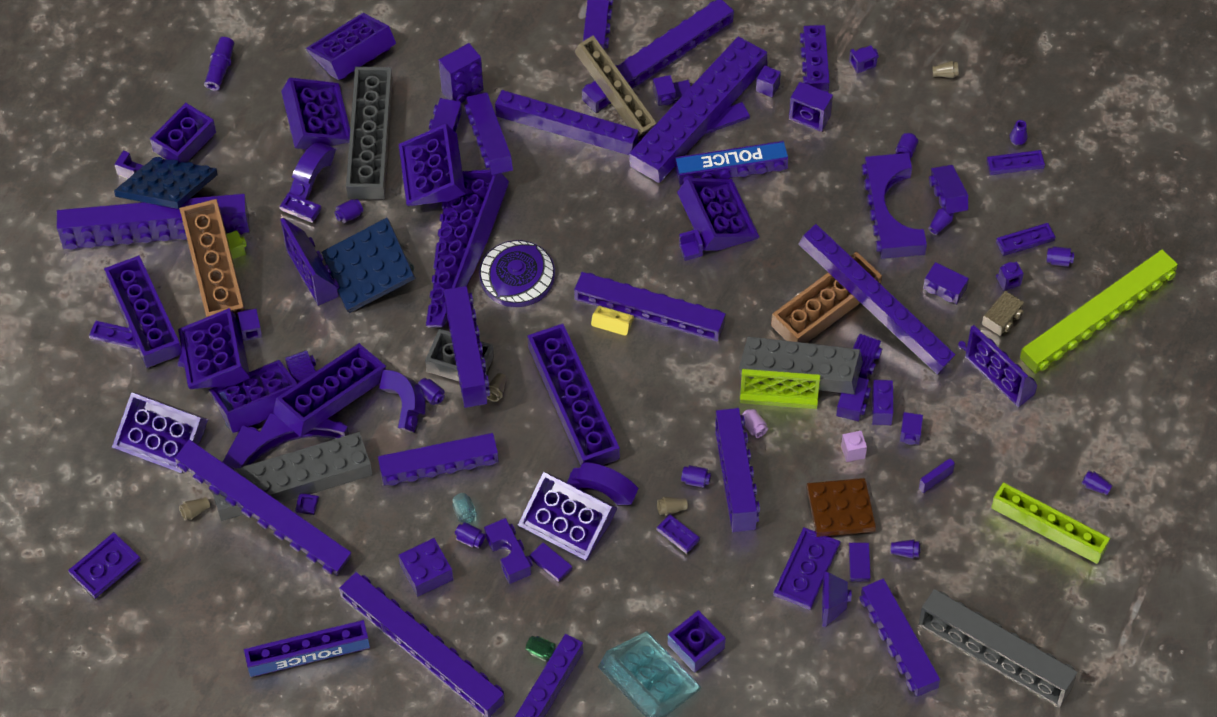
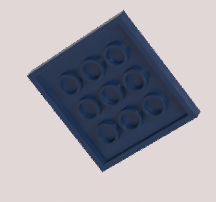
M154 157L114 190L115 197L179 209L218 175L217 168L207 165H195L191 162L179 163L177 160Z
M388 218L321 252L331 271L332 278H335L338 282L339 289L337 290L348 313L416 279Z

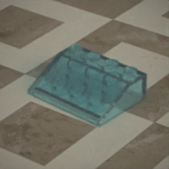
M648 631L607 650L598 666L645 717H666L701 688Z

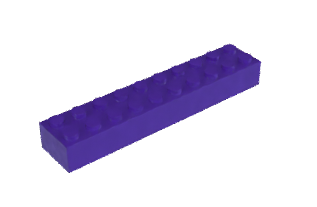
M738 36L629 152L630 167L660 183L675 167V157L685 156L702 138L707 129L758 77L764 65L768 66L767 51Z
M245 194L190 198L180 207L217 199L226 234L236 230L239 235L250 233L249 212ZM143 202L57 210V231L63 249L72 250L84 247L93 248L95 246L129 245L141 242L149 243L152 241L187 239L180 209Z

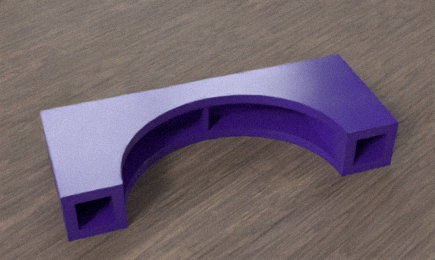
M909 153L865 157V163L862 164L861 168L862 175H866L864 180L865 190L869 192L867 203L872 208L870 210V219L875 224L873 225V236H877V241L875 242L876 252H880L881 259L925 255L927 242L924 229L909 228L896 221L889 213L884 199L887 191L895 183L911 178L912 165Z

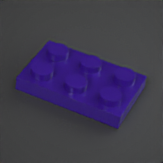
M113 532L72 566L68 572L96 599L140 562L141 559Z

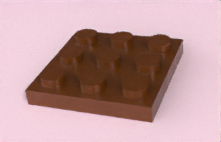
M865 478L807 483L806 489L816 537L875 532L876 526Z

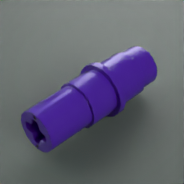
M228 37L219 38L214 53L210 56L211 62L204 82V86L210 90L216 91L220 89L223 77L232 62L231 56L235 43Z

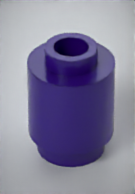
M912 133L902 134L895 149L896 154L909 153L911 158L919 142L916 136Z
M351 199L336 206L334 214L339 222L346 223L359 217L363 213V207L358 199Z
M1055 246L1048 248L1046 263L1069 267V263L1073 264L1074 252H1071V248Z
M423 378L418 382L425 400L431 405L440 404L443 401L445 391L439 385L427 378Z
M691 465L689 467L684 466L681 482H686V485L705 488L706 484L709 485L711 473H708L707 468Z
M466 522L462 525L459 524L455 530L456 540L472 548L476 547L479 549L486 537L482 530Z

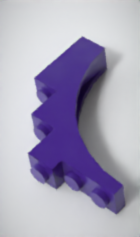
M270 413L260 432L254 427H241L223 463L233 470L254 464L271 449L289 441L311 437L337 439L349 435L348 426L339 421L334 422L326 419L300 437L276 415Z

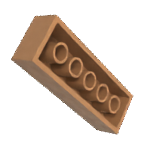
M217 199L179 208L206 317L228 308L234 314L244 311L245 306Z
M857 251L852 254L851 257L881 284L882 275ZM827 273L772 314L771 326L786 341L808 343L860 304V302L832 275Z

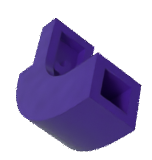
M321 142L312 144L304 152L293 172L292 178L294 180L289 193L308 200L318 173L325 166H331L336 149Z
M383 370L379 389L388 393L399 394L402 401L398 428L406 432L415 433L418 424V414H425V398L420 386L413 379L401 373Z
M582 463L581 468H573L567 481L578 488L598 490L607 495L616 505H631L639 489L621 473L594 463Z

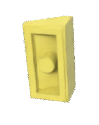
M598 306L593 313L591 325L621 335H627L634 316Z

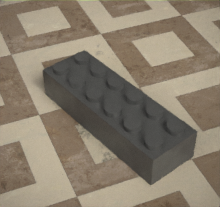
M748 336L739 371L741 378L742 369L820 375L819 390L855 394L863 361L860 349Z

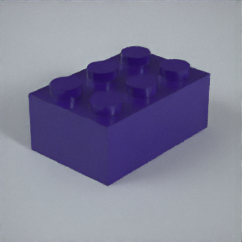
M470 43L438 59L441 90L448 100L463 103L466 97L477 95L484 90L481 56Z
M185 103L150 138L153 152L164 159L187 163L216 133L214 120L188 103Z

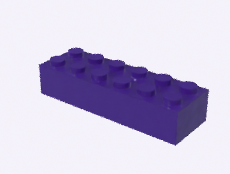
M140 255L104 268L107 282L146 368L180 356L182 352L180 342Z
M467 286L445 289L446 312L464 408L487 404V396H490L488 375H486V365L482 354L483 350L479 338V328L476 323L477 319L473 307L472 293H468Z
M358 343L278 396L273 413L301 437L381 383L382 372L386 370V365Z
M739 408L716 410L715 434L732 532L756 530V522H759L760 513L759 501H756L755 496L757 495L756 483L753 484V466H750L751 453L750 449H747L748 436L747 432H744L745 419L744 415H740Z

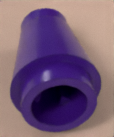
M1023 120L1016 122L1009 135L1013 144L1022 145L1028 139L1027 124Z
M943 207L938 209L928 228L929 231L937 235L953 221L954 214H946Z
M1088 470L1081 483L1086 489L1108 495L1112 488L1108 481L1095 471L1092 472Z
M913 539L891 542V554L911 559L919 557L920 541Z

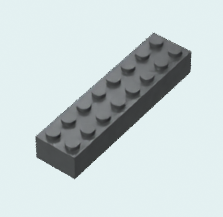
M355 67L346 180L348 199H385L393 86L391 67Z
M360 432L234 469L235 472L280 503L297 499L300 494H313L372 476L371 463ZM213 493L221 521L244 515L240 507L237 505L231 506L225 501L223 495Z
M934 589L922 606L919 626L1059 708L1062 706L1073 688L1077 671L1071 665L1061 663L1052 654L1042 652L1036 645L1023 641L1017 634L1004 630L998 623L985 619L981 613L973 612L965 604L954 601L942 591L939 592Z

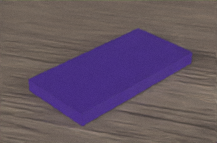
M803 527L773 592V596L811 610L823 584L824 573L828 572L841 541L828 536L816 537L815 531Z

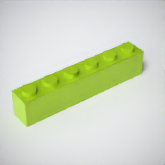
M1004 482L994 496L991 507L993 510L1096 564L1099 563L1107 549L1109 537Z

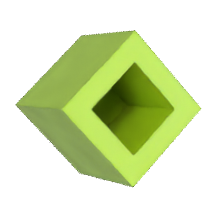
M237 230L228 233L227 238L232 258L235 259L246 255L244 247H247L244 236L240 237Z

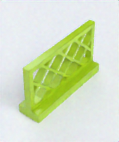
M742 369L740 403L817 409L820 375Z

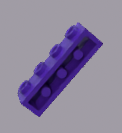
M825 25L804 26L803 33H800V44H803V47H801V58H804L805 61L802 62V73H805L803 83L829 92Z

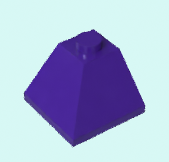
M829 572L824 573L822 589L823 627L828 626L847 609V602H851L852 591L848 590V582Z

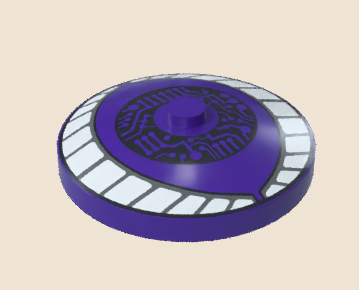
M523 240L507 241L492 248L483 258L479 271L480 283L486 295L496 303L507 307H526L539 302L549 293L555 278L554 264L550 255L537 244Z

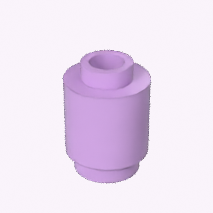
M748 409L743 412L745 428L756 438L762 437L768 431L765 420L756 409Z

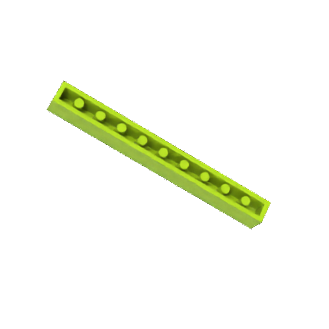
M1163 249L1023 347L1020 359L1034 374L1040 370L1044 371L1051 362L1061 359L1065 352L1075 349L1083 339H1089L1097 329H1103L1107 322L1117 319L1121 312L1131 309L1138 300L1142 301L1145 299L1149 292L1158 290L1163 282L1172 280L1176 275L1178 264Z

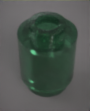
M531 636L527 641L525 650L530 655L548 662L556 649V644L540 636Z

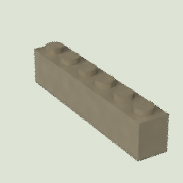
M594 35L578 45L575 53L627 126L638 129L639 139L646 135L657 123Z

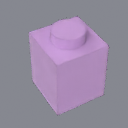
M862 431L842 434L841 447L846 462L865 459L867 446Z

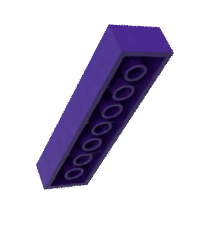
M564 324L527 335L530 353L580 466L582 463L605 465L619 460L620 447Z

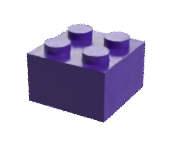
M799 82L790 98L789 119L822 132L831 117L833 94L817 89L810 84Z
M435 538L398 554L400 567L417 597L453 580L452 568Z
M699 610L668 634V646L694 673L725 649L726 638Z

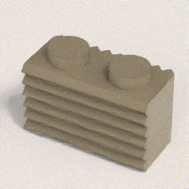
M1004 291L983 316L982 325L999 336H1002L1004 332L1008 333L1013 326V321L1015 319L1019 320L1023 315L1024 302Z

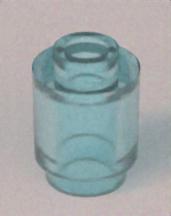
M465 493L456 495L452 499V506L460 523L473 522L477 512L471 498Z

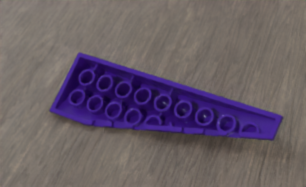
M490 170L462 171L466 194L451 201L442 202L443 214H440L441 229H438V236L440 238L436 244L433 267L435 275L432 276L433 290L430 291L431 304L428 306L427 327H444L448 320L444 290L467 286L476 269L509 181L502 173L491 175Z

